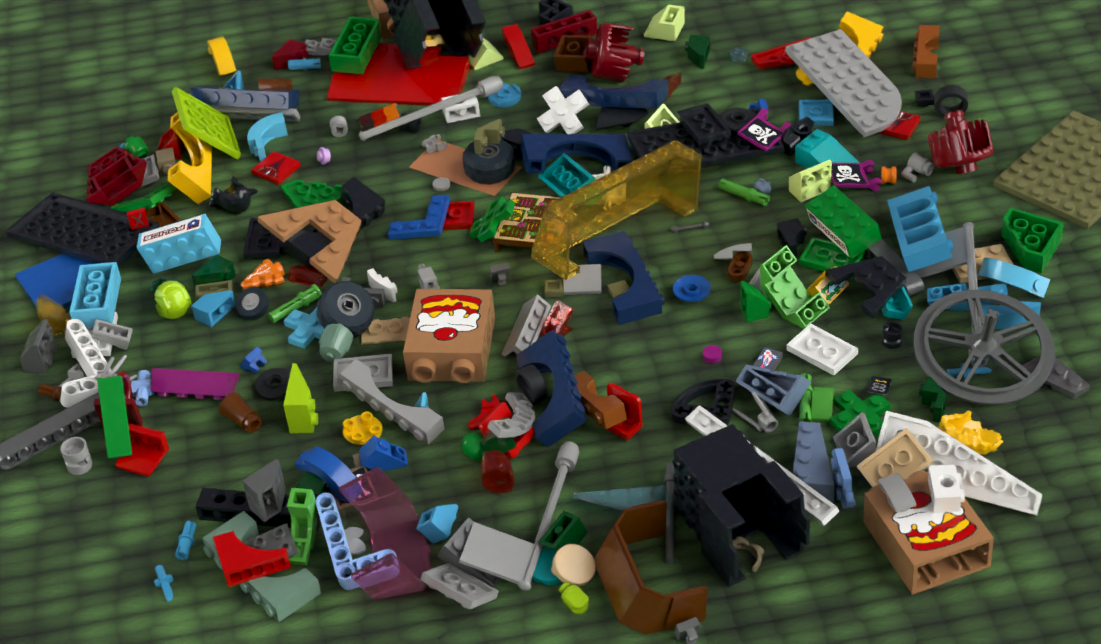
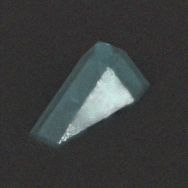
M665 485L572 493L573 498L624 511L632 506L658 500L663 501Z

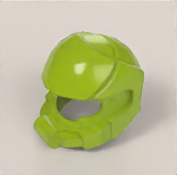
M170 280L162 283L154 294L155 301L157 302L155 307L161 317L169 319L179 318L187 312V309L192 304L188 291L178 281Z

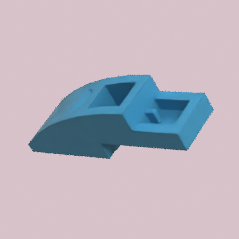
M966 283L928 288L927 302L931 305L946 295L969 289H967ZM1006 283L978 287V290H988L1008 295ZM980 301L981 305L996 304L994 302ZM968 302L958 303L947 308V310L969 311Z

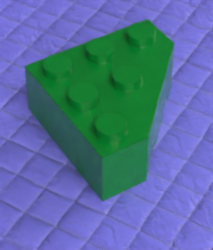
M1010 207L1003 217L1001 235L1024 269L1042 274L1062 241L1064 223Z

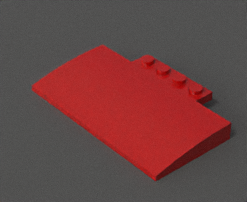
M379 43L363 74L334 72L327 101L430 106L442 101L441 98L462 93L470 69L469 57L439 56L441 52L440 46H426L424 57L420 61L421 67L407 69L397 44Z

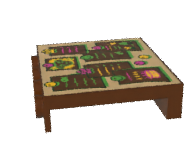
M512 192L509 199L515 203L514 213L509 219L502 220L497 226V233L492 238L495 252L498 253L501 244L551 249L552 258L559 259L576 213L575 203H568L562 197Z

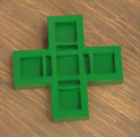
M502 196L490 203L485 216L472 224L469 235L473 239L477 237L481 242L488 238L492 239L497 233L496 229L499 223L513 215L515 203L511 199L507 201Z
M849 389L833 398V404L842 412L830 417V424L840 432L863 412L875 437L880 434L884 421L879 416L891 410V404L880 394H874L862 401Z

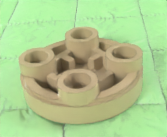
M568 544L561 547L555 554L551 571L563 583L569 582L571 585L581 587L587 584L594 576L596 564L593 556L587 549L576 544Z

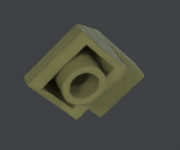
M497 119L477 129L474 137L476 154H482L484 147H487V143H500L501 137L505 135L502 119Z

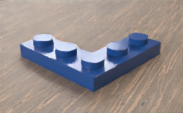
M449 195L431 197L425 220L391 222L387 234L389 240L441 236L451 201Z

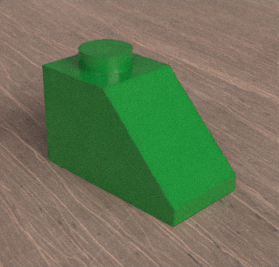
M741 281V311L746 321L751 322L768 318L769 309H771L770 299L766 298L762 290L745 281Z

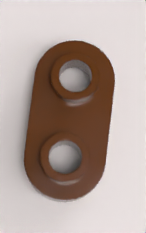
M738 252L734 255L728 267V278L730 280L739 282L746 278L752 266V255L750 253Z

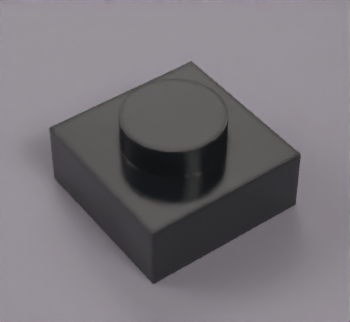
M932 89L915 91V100L918 107L935 105Z

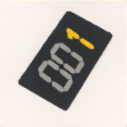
M872 376L867 392L887 395L892 379Z

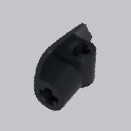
M601 107L596 130L616 126L629 127L648 115V111L645 108Z
M805 117L785 129L781 138V142L784 145V154L788 156L795 153V146L812 133V127L815 122L809 117Z

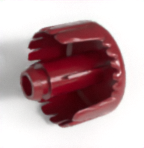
M602 23L597 30L595 39L588 38L585 58L592 59L591 73L594 78L623 83L628 78L627 74L630 71L629 68L625 67L633 66V64H636V66L642 65L644 49L641 47L636 49V46L620 44L628 41V38L625 36L630 35L629 31L634 29L633 27Z
M962 110L945 113L944 119H947L946 129H940V137L937 130L933 134L927 135L934 166L937 168L955 167L956 174L977 170L976 162L990 157L994 152L987 120H981V123L979 120H975L974 128L972 121L967 122L966 119H963L965 113Z

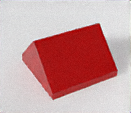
M169 128L161 137L157 150L173 148L175 159H181L185 144Z

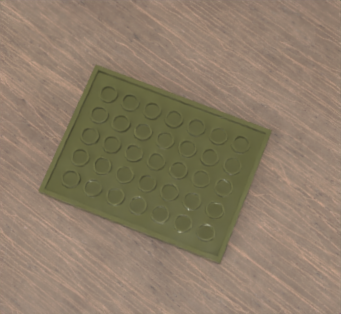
M1071 112L994 179L993 186L1088 229L1101 217V122L1080 112Z

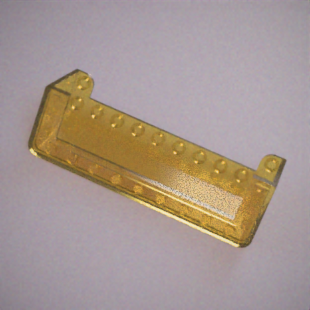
M672 141L549 203L545 207L532 246V258L567 280L580 273V266L569 260L570 247L658 201L683 216L698 209L702 155L679 141Z

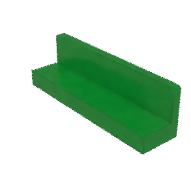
M122 376L99 377L97 382L108 458L132 455Z

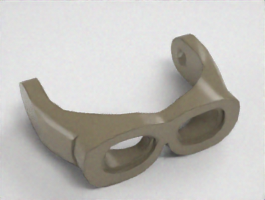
M737 536L732 540L736 549L748 550L755 556L757 561L752 571L756 572L762 561L763 548L757 544L750 545L746 539Z

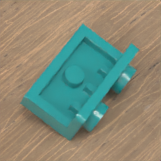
M904 286L881 309L884 316L904 320L911 311L913 304Z

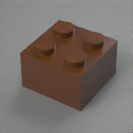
M562 35L553 56L557 72L589 73L592 59L585 58V49L588 38L594 39V36Z

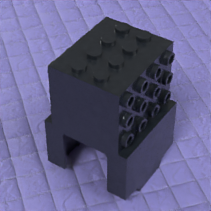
M383 0L388 7L389 15L393 19L396 29L394 39L407 69L421 67L420 61L424 57L426 50L425 39L427 35L442 36L450 56L470 57L471 55L472 58L476 57L484 41L482 32L486 23L477 0Z
M733 424L673 450L675 510L685 518L687 526L696 532L697 538L701 542V553L728 587L746 579L738 568V552L732 541L737 536L745 538L761 531L786 560L803 553L804 544H810V518L805 512L804 494L775 460L767 463L766 459L757 453L755 446L745 439L743 432L738 430Z

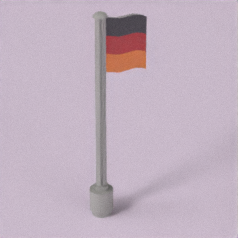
M491 76L479 81L478 86L474 89L400 117L396 109L397 103L360 116L359 123L362 131H360L359 137L362 141H365L367 138L480 94L483 97H487L500 92V89H503L502 80L499 76Z

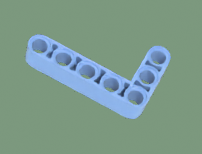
M322 493L317 497V510L335 573L343 589L351 590L392 577L399 572L400 566L394 551L389 549L353 560L333 495Z

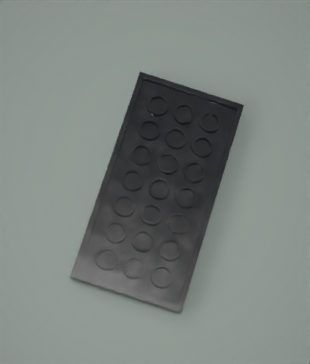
M760 108L750 109L756 116L761 110ZM681 122L627 132V138L648 178L784 152V145L780 140L766 152L737 135L738 132L731 131V137L698 145Z
M52 192L6 230L7 237L96 264L117 262V266H119L137 249L140 233L160 228L158 222L148 220L149 226L131 230L126 213Z

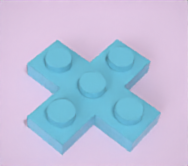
M317 307L310 315L294 309L285 318L284 325L295 330L288 337L289 344L305 349L315 337L320 339L324 328L319 323L316 313Z

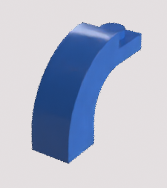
M316 446L311 451L303 452L294 463L298 470L311 472L319 476L330 487L337 500L350 502L363 490L351 470L336 456L323 448Z

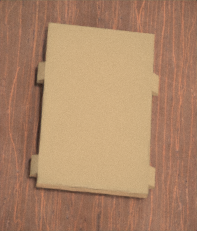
M410 318L376 319L372 321L366 331L361 334V344L405 341Z

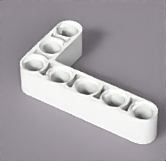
M71 319L67 322L65 340L87 377L69 381L62 385L60 402L67 408L99 392L97 378L101 377L107 365L105 358L85 325L78 319Z

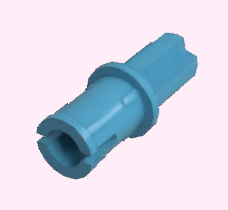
M320 58L289 60L288 68L289 70L304 69V71L306 69H321V64L314 65V63L321 62Z
M186 521L182 535L178 537L175 557L179 560L188 559L190 548L194 544L195 522Z

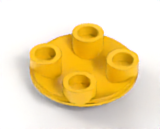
M363 412L361 415L344 420L342 431L344 438L350 443L364 445L373 435L379 438L383 427L381 422L373 417L371 412Z

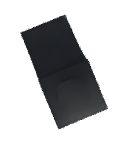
M798 218L778 222V240L782 247L787 245L795 258H797V247L804 243V235L807 234L805 225L801 224Z

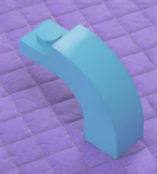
M282 112L262 118L248 132L247 139L250 154H255V157L258 156L260 162L266 158L264 146L270 140L288 135Z
M984 257L978 273L979 276L991 281L1006 283L1044 298L1050 279L1030 270Z

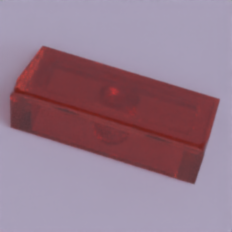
M680 72L664 78L668 80V96L665 100L669 98L682 82Z
M302 265L289 268L288 281L310 287L316 284L321 288L328 279L315 268Z

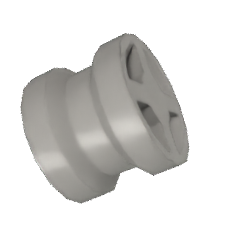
M334 116L330 120L331 133L335 137H343L347 134V122L343 116Z

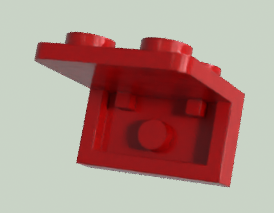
M609 383L607 385V396L615 395L624 403L627 420L606 430L628 441L643 427L641 399L636 394H632L618 385Z
M504 402L499 403L479 424V429L484 437L491 431L488 428L489 421L501 420L502 418L512 419L513 415L507 404ZM531 427L526 433L515 436L513 440L516 447L496 458H515L519 451L530 443L531 438L535 435L534 428Z
M130 424L129 433L132 455L119 457L115 463L116 468L143 476H150L170 450L166 435L159 430Z

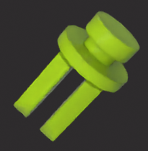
M569 582L561 585L559 592L562 594L561 598L566 606L575 614L584 613L589 606L588 596L579 586L571 585Z

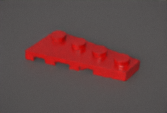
M811 37L751 55V61L758 69L796 64L785 52L786 46L811 39Z

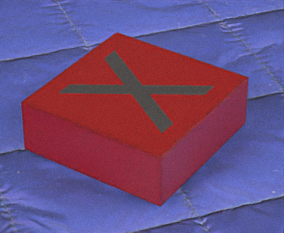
M145 208L127 212L131 230L149 226Z

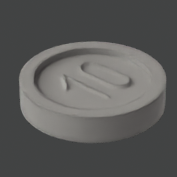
M445 177L437 178L432 183L433 188L437 191H445L450 187V180Z

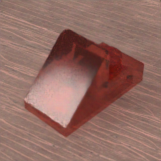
M556 300L542 327L540 335L544 336L553 330L558 335L561 334L564 337L572 331L573 328L567 325L574 309Z

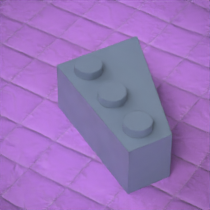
M745 365L735 381L749 391L756 392L757 396L789 416L811 384V381L802 375H793L752 365Z

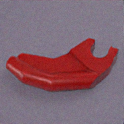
M495 394L491 396L492 402H487L485 398L482 399L481 413L469 421V430L479 429V424L499 404V399Z

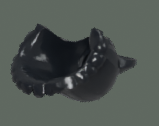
M233 176L231 178V185L224 192L218 188L214 189L209 207L217 204L230 212L242 213L249 208L251 196L258 193V190L248 189L241 183H238L237 178Z

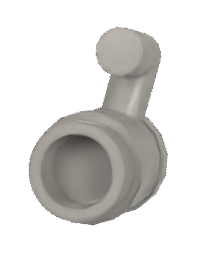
M915 152L909 158L907 167L902 171L901 176L914 183L917 180V176L911 174L912 171L929 176L934 169V164L930 159Z

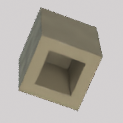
M173 148L156 151L160 176L168 175V170L176 164Z

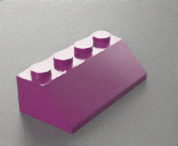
M152 368L151 392H157V396H169V393H176V397L188 398V394H195V398L206 399L207 395H213V399L223 400L225 396L234 392L239 379V373Z

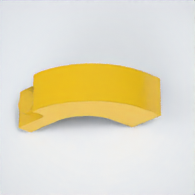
M222 36L207 40L208 52L214 58L219 77L236 72L235 64L225 38Z

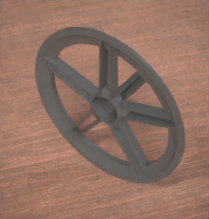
M965 290L946 295L936 300L922 313L914 331V352L918 364L925 375L932 377L946 393L971 403L1000 405L1024 399L1037 391L1045 383L1054 364V342L1044 321L1035 311L1021 301L998 292ZM972 301H975L976 307L982 326L978 327ZM980 301L994 302L1006 306L1019 313L1027 322L994 332L999 313L997 310L989 309L985 318ZM968 302L974 334L930 328L936 317L944 310L958 303ZM1018 332L1016 334L1003 338V336ZM1036 333L1040 342L1041 355L1037 367L1030 373L1000 346ZM929 341L971 350L956 379L938 365L930 351ZM972 358L977 359L965 381L960 382ZM984 358H990L1019 381V383L1008 387L994 389L968 385V382Z

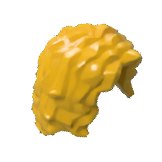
M969 410L964 414L944 415L941 418V422H939V426H937V428L978 454L986 455V453L997 450L1003 443L1000 433H996L994 430H987L986 428L982 429L979 421L971 420V412Z

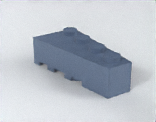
M799 421L793 475L830 502H834L835 485L820 423Z

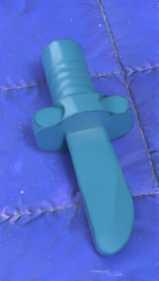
M961 364V368L947 369V373L952 377L958 376L964 364ZM978 367L974 374L990 373L992 370L987 367ZM972 368L965 370L963 379H966Z
M158 565L155 567L158 578L154 580L156 587H162L166 600L169 602L173 598V591L170 587L173 577L171 574L166 575L163 566Z

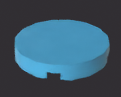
M503 83V89H500V92L489 95L488 100L496 107H510L521 100V90L515 84L508 85Z

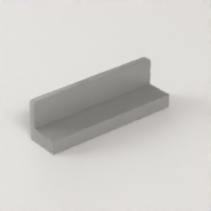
M538 294L523 304L503 349L502 355L504 357L513 351L519 354L537 341L551 308V305Z

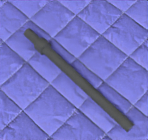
M672 462L666 464V475L664 476L667 502L665 563L667 564L673 563L675 482L673 474L675 472Z

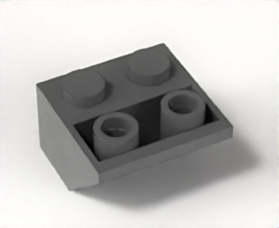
M44 319L29 334L20 357L24 373H46L49 365L52 364L53 354L57 351V342L54 341L53 329L49 326L48 319Z
M275 459L243 480L249 508L263 522L281 512L286 491L279 460Z

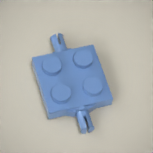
M837 448L832 451L833 458H831V467L834 471L832 476L834 485H836V500H840L842 508L854 507L856 502L852 491V477L843 448Z

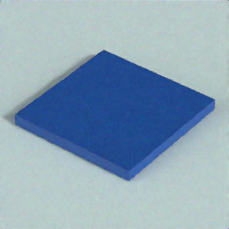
M61 254L15 275L40 314L45 318L71 306L80 265L95 263L67 254Z

